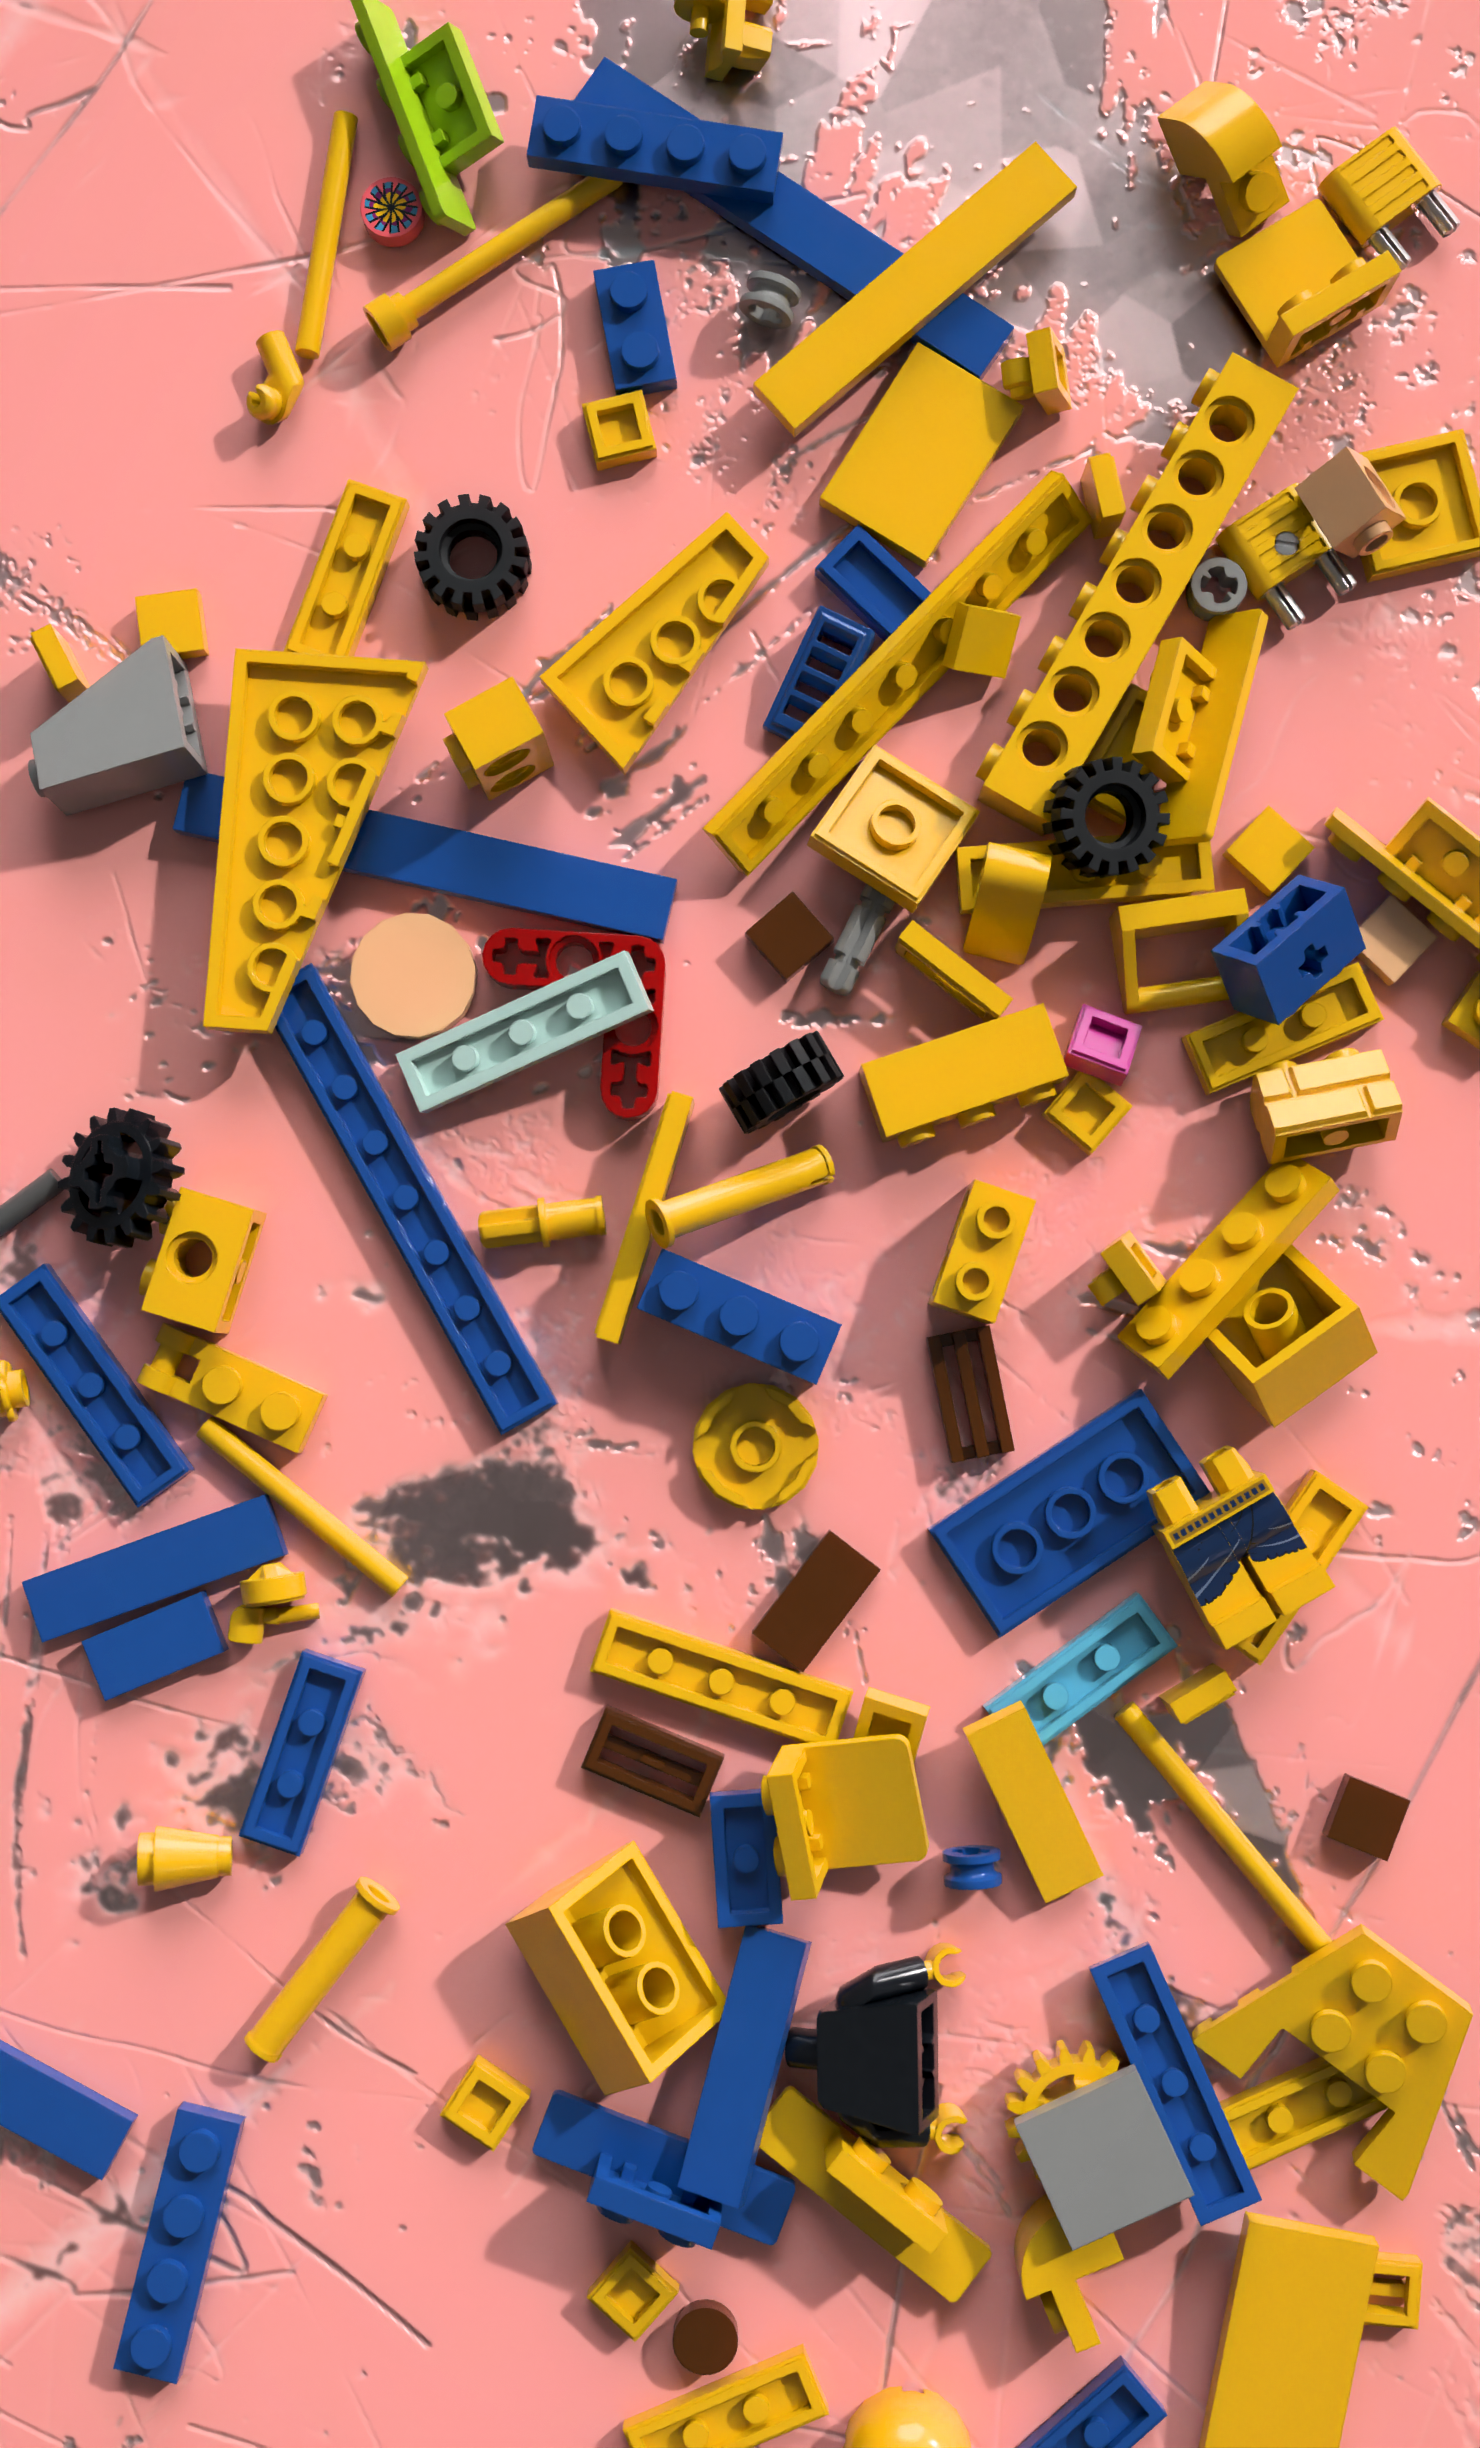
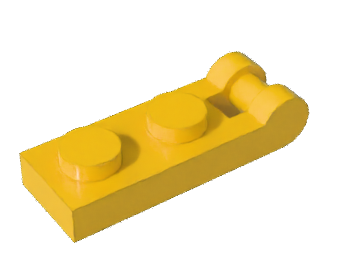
M163 1322L155 1341L160 1343V1346L152 1363H144L136 1380L138 1383L178 1399L295 1453L303 1452L328 1394L186 1330ZM183 1354L200 1360L191 1381L175 1375Z

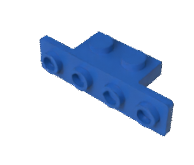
M555 2090L553 2092L533 2145V2153L535 2155L591 2176L586 2202L596 2205L597 2210L603 2216L618 2223L630 2224L635 2220L659 2229V2234L665 2240L685 2248H692L697 2244L712 2250L720 2226L767 2245H774L777 2242L795 2193V2181L793 2179L757 2165L753 2169L745 2205L739 2209L677 2188L689 2139L562 2090Z

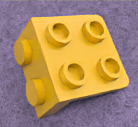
M901 1734L782 1745L768 1774L762 1778L761 1798L763 1808L767 1816L774 1815L778 1833L773 1846L774 1864L778 1876H786L791 1901L817 1899L828 1869L915 1862L924 1859L927 1854L929 1840L909 1740Z

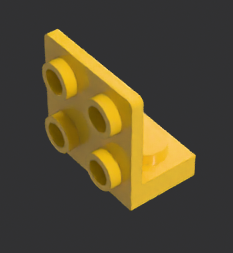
M1319 199L1310 201L1220 255L1213 266L1219 279L1277 368L1381 306L1402 272L1389 250L1367 263L1363 257L1358 258Z

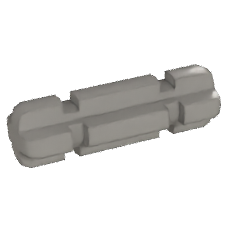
M867 884L859 898L862 901L861 905H855L834 947L835 958H829L820 976L821 985L843 996L851 993L860 973L857 968L858 966L864 967L885 924L886 918L883 915L884 913L890 914L895 904L894 901Z

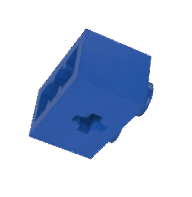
M1298 874L1211 950L1233 1009L1280 1025L1330 979L1337 976L1366 947L1345 887Z

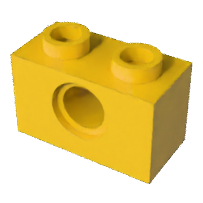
M180 1187V1200H168L164 1207L170 1220L167 1224L159 1223V1233L165 1236L158 1258H151L142 1273L139 1294L145 1296L141 1310L214 1333L229 1334L267 1213ZM205 1242L212 1252V1263L204 1274L195 1277L187 1269L186 1255L193 1245Z

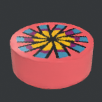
M396 177L379 179L372 183L362 196L360 203L361 216L368 234L377 243L387 247H401L414 241L421 233L425 222L424 208L418 191L406 180Z

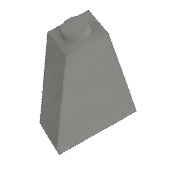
M164 635L151 638L30 733L34 759L28 762L31 782L41 797L46 796L66 816L208 774L187 664Z

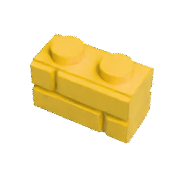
M1345 1048L1329 1054L1324 1060L1300 1065L1289 1060L1278 1061L1267 1066L1262 1072L1254 1073L1249 1101L1250 1111L1258 1133L1260 1132L1261 1143L1269 1164L1396 1140L1403 1114L1402 1101L1394 1081L1390 1079V1070L1382 1049L1359 1053L1356 1049Z

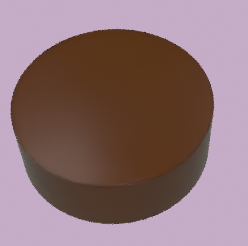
M710 2299L697 2300L684 2307L676 2318L673 2330V2349L681 2365L695 2374L712 2375L724 2370L732 2362L738 2348V2326L732 2312L722 2303Z

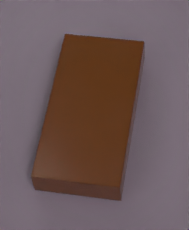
M829 1529L754 1627L752 1634L800 1671L804 1672L881 1569Z

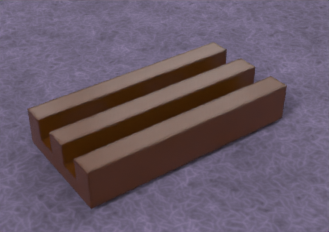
M990 1325L926 1337L950 1462L956 1463L967 1459L1015 1451ZM978 1341L997 1436L995 1441L987 1442L967 1342ZM954 1345L973 1440V1445L964 1447L961 1444L942 1347Z
M606 1705L581 1768L700 1818L725 1754L610 1705ZM614 1725L707 1765L705 1771L702 1773L609 1733L610 1729ZM603 1747L697 1786L694 1797L600 1758Z

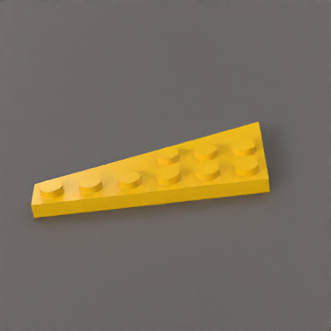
M235 648L203 1027L206 1029L259 1034L273 1033L429 670L425 661Z

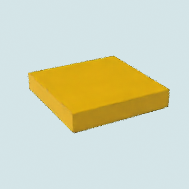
M1463 429L1359 453L1368 458L1406 517L1405 520L1392 529L1393 536L1383 547L1369 555L1360 556L1367 583L1480 557V492Z
M874 745L811 834L807 846L903 908L914 913L976 821L980 811L882 748Z

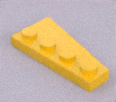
M725 512L539 676L542 685L624 775L769 566V556L728 512Z

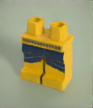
M1226 1445L1198 1462L1214 1491L1194 1501L1181 1477L1175 1475L1150 1488L1146 1493L1158 1521L1157 1524L1151 1526L1160 1544L1163 1545L1175 1572L1212 1641L1223 1649L1228 1650L1278 1621L1272 1610L1287 1616L1336 1586L1323 1565L1314 1558L1294 1526L1286 1508L1275 1494V1490L1266 1474L1251 1470L1248 1463L1235 1448ZM1239 1560H1242V1562L1244 1563L1245 1567L1247 1568L1249 1574L1251 1575L1253 1581L1255 1582V1584H1256L1257 1588L1259 1589V1591H1260V1593H1261L1262 1596H1260V1594H1259V1592L1257 1591L1255 1585L1253 1584V1582H1252V1580L1250 1579L1248 1573L1246 1572L1244 1566L1242 1565L1241 1561H1239Z

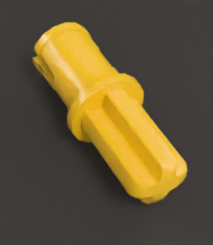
M597 1195L594 1198L546 1203L545 1198L542 1197L537 1199V1205L483 1211L478 1217V1231L482 1246L490 1249L542 1242L543 1247L548 1248L551 1247V1241L599 1234L600 1236L606 1235L602 1195Z

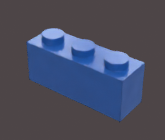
M663 1248L637 1306V1309L815 1385H817L842 1324Z

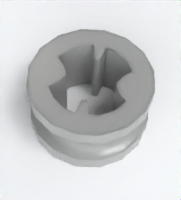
M758 270L750 273L747 279V288L750 292L741 296L739 302L741 312L750 320L769 328L785 329L791 326L794 313L790 307H795L799 304L801 298V291L798 286L788 278L771 271Z
M1216 557L1204 561L1197 567L1187 585L1185 597L1188 607L1195 616L1204 621H1210L1214 616L1235 613L1246 595L1247 579L1245 573L1237 563L1228 558ZM1211 577H1218L1220 587L1231 589V592H1227L1221 603L1214 602L1212 593L1202 592L1201 587H1206Z

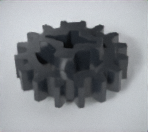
M113 1107L109 1108L107 1119L95 1115L90 1118L91 1133L88 1136L75 1133L73 1139L79 1149L75 1156L64 1155L62 1162L71 1168L70 1175L58 1181V1188L68 1190L70 1193V1197L65 1200L60 1208L63 1213L75 1216L70 1226L74 1232L86 1234V1241L109 1247L115 1245L128 1249L133 1247L135 1238L145 1241L153 1238L151 1226L153 1221L167 1224L170 1220L164 1209L167 1200L179 1201L181 1197L177 1190L171 1188L173 1179L185 1174L184 1167L174 1165L172 1159L180 1152L182 1147L180 1143L167 1139L172 1129L168 1124L155 1121V1116L129 1108L128 1111Z

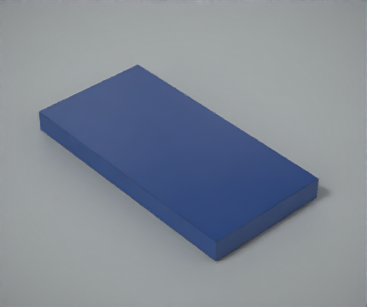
M1137 1389L927 1529L1000 1638L1155 1535L1151 1526L1157 1524L1158 1521L1146 1493L1147 1490L1177 1475L1183 1480L1194 1501L1207 1495L1210 1491L1143 1390Z

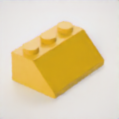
M634 1840L548 1890L505 1924L605 2096L651 2083L721 2020L726 1997Z

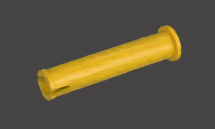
M818 1144L806 1151L665 1201H661L656 1197L651 1198L645 1204V1216L648 1227L657 1244L666 1249L674 1245L675 1238L817 1186L828 1185L834 1182L832 1177L835 1175L834 1163L827 1149Z
M362 1876L357 1880L355 1886L358 1891L253 2029L245 2035V2043L258 2057L270 2063L278 2062L282 2052L387 1914L395 1915L400 1909L398 1901L379 1883Z

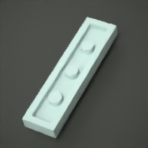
M624 950L395 1055L419 1112L429 1113L653 1012L654 1009L630 953Z

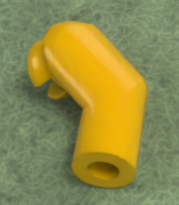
M275 330L263 334L256 341V346L268 376L263 384L256 385L257 393L249 391L246 398L249 413L267 425L278 424L288 418L304 387L303 376L284 332Z

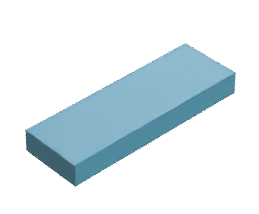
M1134 1592L983 1704V1707L991 1715L1021 1700L1044 1746L1178 1645L1138 1592Z

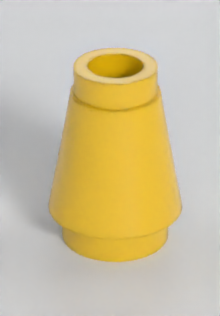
M157 1825L155 1832L139 1833L137 1847L138 1886L154 1885V1892L216 1879L219 1876H232V1836H219L217 1834Z

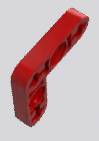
M508 928L501 929L491 935L483 949V965L493 981L501 987L509 989L536 991L564 978L558 971L557 960L561 952L570 946H580L587 949L592 955L593 964L624 950L630 953L631 958L633 957V951H644L646 961L656 964L654 971H646L642 976V984L647 995L655 993V1002L651 1004L654 1011L645 1015L652 1024L651 1034L646 1042L637 1046H629L618 1039L615 1029L604 1033L600 1084L601 1097L608 1111L618 1119L626 1121L640 1120L650 1114L656 1106L659 1095L666 985L665 957L659 945L650 938L639 935ZM517 943L523 955L541 957L538 945L541 943L550 944L545 957L549 977L537 978L540 968L538 964L530 963L518 964L516 974L508 975L503 964L495 961L496 955L507 953L508 945ZM615 1053L631 1059L651 1055L649 1067L637 1063V1083L640 1087L648 1088L646 1097H637L635 1099L634 1108H624L621 1097L612 1095L613 1086L624 1084L626 1071L624 1062L612 1065L613 1054Z

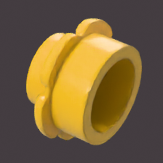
M0 1360V1418L7 1417L11 1423L17 1421L20 1408L30 1405L29 1386L23 1369L13 1370L9 1362Z

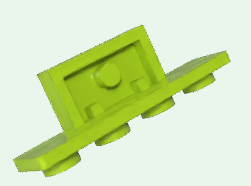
M350 0L358 22L355 23L356 34L363 47L372 56L379 74V78L376 80L377 89L385 104L393 111L401 132L398 135L400 149L408 162L415 168L422 186V190L419 192L421 204L434 223L444 225L467 236L476 230V226L456 175L503 144L504 139L462 30L447 22L408 50L395 14L390 7L379 0Z

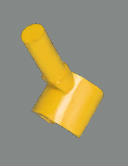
M319 1603L282 1608H267L266 1606L246 1607V1605L242 1604L232 1612L228 1639L237 1643L261 1644L263 1642L265 1624L278 1625L320 1619Z

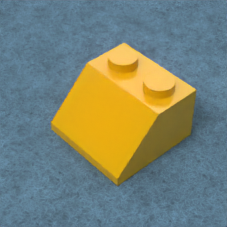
M1292 1244L1203 1341L1236 1389L1274 1428L1378 1353L1360 1307Z

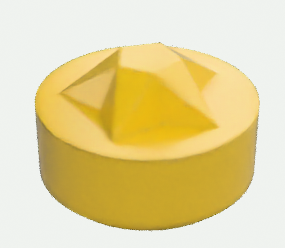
M280 1562L261 1565L247 1580L240 1581L242 1604L246 1605V1607H259L305 1598L304 1595L307 1594L305 1572H291Z

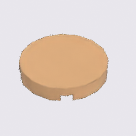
M403 913L382 920L363 936L352 957L350 984L357 1006L377 1028L396 1037L424 1040L450 1030L465 1017L472 1004L471 1000L475 994V986L477 987L478 969L470 946L452 925L430 914Z

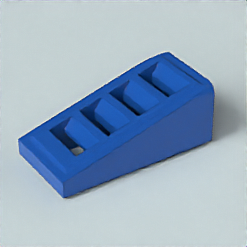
M819 606L767 715L763 729L788 741L805 724L785 714L789 704L811 715L824 704L798 691L797 688L800 682L832 696L867 660L874 646L875 632L835 611ZM823 636L853 650L851 655L849 656L822 643ZM812 658L841 671L840 679H834L810 667L809 664Z

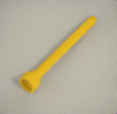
M587 176L408 294L402 296L397 292L389 297L386 293H383L363 306V311L369 324L385 348L392 352L412 339L410 331L419 326L417 321L419 317L618 189L623 182Z

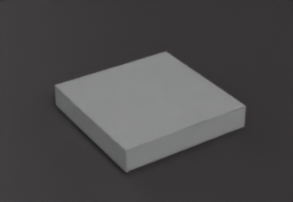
M1135 2064L1014 2118L1017 2131L1072 2251L1195 2195Z

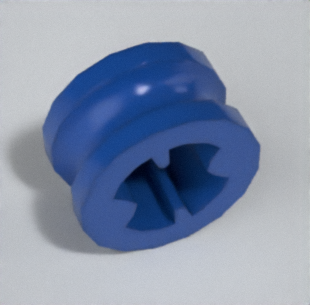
M966 1845L951 1847L942 1851L943 1861L950 1865V1872L944 1875L945 1887L957 1890H982L994 1888L1002 1884L1001 1873L994 1869L995 1862L1001 1859L999 1848L986 1845Z

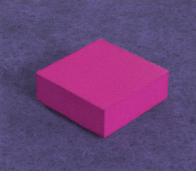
M1083 1004L1077 1015L1063 1058L1065 1065L1121 1087L1128 1075L1143 1026Z

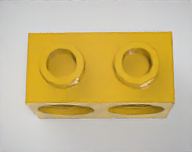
M513 676L444 713L452 734L442 740L468 789L480 784L489 801L555 766L545 734Z
M976 1179L968 1185L928 1305L987 1325L995 1323L1037 1200Z

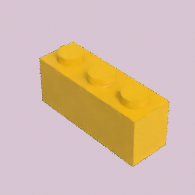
M1044 1003L863 1063L858 1071L882 1143L897 1139L900 1148L909 1147L936 1137L935 1125L956 1118L960 1127L964 1128L996 1117L994 1105L1018 1098L1021 1108L1057 1096L1054 1085L1062 1083L1069 1076Z

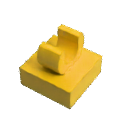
M1051 327L1026 333L1029 357L1013 358L1000 363L1003 388L1005 390L1010 389L1011 398L1015 401L1026 400L1035 396L1047 415L1072 409L1063 346Z
M1128 1230L1108 1244L1100 1253L1109 1268L1093 1278L1092 1282L1087 1286L1101 1306H1104L1125 1290H1127L1139 1306L1157 1294L1166 1283V1279L1131 1231Z

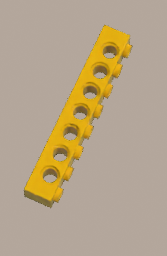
M1234 352L1230 355L1221 373L1209 368L1191 400L1193 405L1200 408L1190 426L1181 421L1177 423L1160 454L1161 457L1169 461L1160 479L1148 474L1129 508L1139 514L1128 533L1117 528L1106 546L1099 562L1107 566L1108 569L1099 585L1095 586L1088 581L1085 583L1068 616L1077 620L1069 637L1065 640L1055 635L1040 661L1037 669L1047 674L1036 694L1024 689L1011 711L1006 723L1016 728L1005 748L993 743L975 775L984 781L977 799L978 801L1036 834L1044 835L1042 824L1051 822V813L1043 812L1044 803L1055 798V794L1050 792V789L1056 781L1066 778L1064 773L1074 767L1083 765L1299 388ZM1210 426H1227L1234 432L1237 440L1231 442L1219 440L1211 432ZM1192 477L1199 480L1204 485L1206 494L1192 495L1187 493L1181 487L1179 479ZM1163 530L1169 533L1174 538L1176 547L1172 549L1156 547L1150 541L1148 532ZM1122 583H1133L1143 590L1146 601L1141 603L1127 602L1119 595L1116 586ZM1091 636L1105 637L1113 644L1116 654L1106 658L1098 657L1089 651L1085 639ZM1061 689L1074 690L1083 698L1085 708L1077 712L1066 711L1056 703L1054 693ZM1032 742L1043 743L1051 749L1054 755V762L1047 766L1033 765L1025 758L1022 747Z

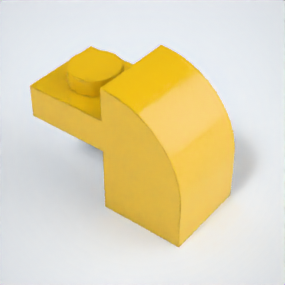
M1205 81L1157 117L1179 174L1206 179L1228 235L1242 238L1290 202L1272 155L1282 147L1281 141L1263 110L1248 94L1238 87L1228 83Z
M1045 2194L1032 2204L1019 2224L1014 2244L1015 2264L1026 2301L1040 2295L1054 2333L1058 2334L1067 2330L1077 2354L1101 2344L1077 2279L1124 2260L1114 2232L1072 2251L1047 2194Z

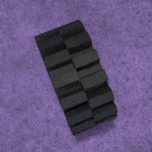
M469 494L458 495L460 505L451 507L446 499L437 504L440 510V514L437 517H434L430 512L424 517L422 521L425 531L417 530L414 540L418 551L414 552L415 563L425 589L428 590L431 599L437 606L442 603L446 612L457 617L459 611L464 612L467 620L478 621L479 612H487L488 618L491 619L499 616L497 607L505 604L508 610H510L517 604L515 598L517 591L522 594L525 593L528 587L526 575L531 574L532 569L529 555L530 550L517 516L512 518L510 509L500 502L496 508L492 504L491 497L481 494L479 495L478 503H471ZM468 537L487 539L497 549V561L494 568L487 575L478 579L463 578L457 575L450 567V555L453 548L458 542Z
M1110 757L1103 760L1101 758L1070 769L1064 773L1065 779L1054 783L1050 792L1055 794V798L1045 801L1043 808L1044 813H1051V822L1043 823L1042 826L1044 835L1054 834L1056 842L1048 845L1052 854H1063L1066 857L1061 865L1068 870L1080 869V876L1088 878L1100 876V878L1139 870L1138 865L1147 864L1156 856L1152 848L1163 846L1167 835L1158 832L1159 827L1170 824V813H1160L1158 804L1168 802L1165 791L1154 793L1151 787L1159 780L1152 772L1141 775L1139 772L1143 767L1142 764L1134 760L1122 763L1123 757ZM1100 793L1109 794L1117 798L1125 810V829L1122 835L1113 843L1098 841L1091 835L1086 826L1085 813L1087 806Z
M815 1031L805 1034L800 1039L797 1038L784 1047L775 1049L763 1059L750 1064V1067L741 1070L733 1076L734 1078L722 1084L723 1086L719 1088V1091L744 1134H749L767 1126L772 1121L779 1120L787 1113L802 1107L804 1103L815 1099L821 1095L820 1093L830 1089L835 1083L842 1080L844 1075L820 1033Z

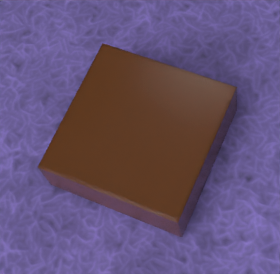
M793 891L745 932V937L786 983L834 942V937Z
M1344 1773L1322 1833L1328 1838L1388 1862L1410 1800Z

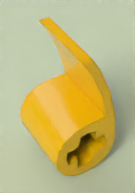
M992 842L988 843L979 877L975 905L963 944V952L1018 965L1024 964L1044 899L1052 855Z

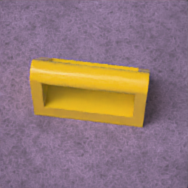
M1245 888L1124 905L1116 908L1109 917V925L1122 1007L1125 1015L1230 1000L1221 976L1138 988L1135 940L1224 927L1226 938L1249 918Z

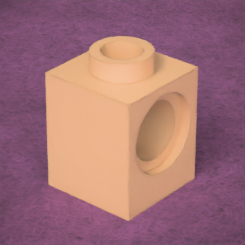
M1347 446L1294 488L1331 547L1353 559L1358 555H1369L1383 547L1392 538V529L1406 519L1368 458Z

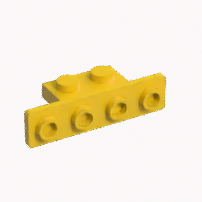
M1260 608L1212 617L1208 623L1201 654L1183 637L1161 640L1131 754L1167 784L1165 792L1168 802L1162 803L1160 813H1170V824L1160 826L1158 831L1167 835L1163 846L1208 842L1213 838L1268 622V616Z
M1429 796L1386 845L1338 807L1332 811L1324 825L1332 831L1328 841L1340 853L1354 862H1358L1362 856L1382 871L1377 880L1390 893L1404 902H1407L1413 896L1431 910V913L1426 918L1440 933L1454 942L1462 935L1480 950V837ZM1480 953L1476 956V959L1478 960L1479 963H1480Z
M787 2086L769 2108L759 2148L949 2302L954 2303L958 2301L991 2258L990 2246L942 2207V2200L929 2186L916 2177H912L909 2181L890 2165V2158L881 2148L872 2146L861 2136L857 2139L793 2086Z

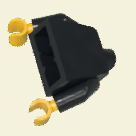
M940 1942L933 1945L928 1951L925 1961L919 1956H913L872 1967L842 1985L838 1990L835 2000L819 2010L817 2029L792 2027L789 2030L785 2045L787 2065L791 2068L817 2070L819 2104L824 2109L837 2112L842 2122L874 2147H925L929 2140H934L938 2148L949 2155L958 2154L964 2147V2142L960 2135L953 2133L942 2134L943 2129L948 2124H966L968 2120L957 2105L949 2102L939 2104L937 1989L927 1988L928 1981L933 1979L946 1987H957L965 1980L966 1974L962 1971L951 1972L948 1975L940 1974L939 1964L943 1957L962 1952L961 1949L950 1943Z

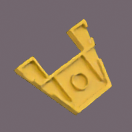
M1359 1924L1291 1967L1292 1972L1262 1991L1256 1988L1240 1998L1238 2006L1214 2021L1210 2017L1198 2024L1192 2031L1193 2044L1241 2079L1279 2031L1285 2029L1389 2107L1352 2151V2158L1356 2167L1403 2201L1410 2192L1470 2026L1473 2012L1468 2002L1363 1924Z

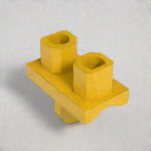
M674 0L676 14L683 20L690 22V35L695 38H705L708 36L704 77L722 81L731 67L760 71L771 54L773 32L771 28L746 22L745 10L765 15L772 6L773 0Z

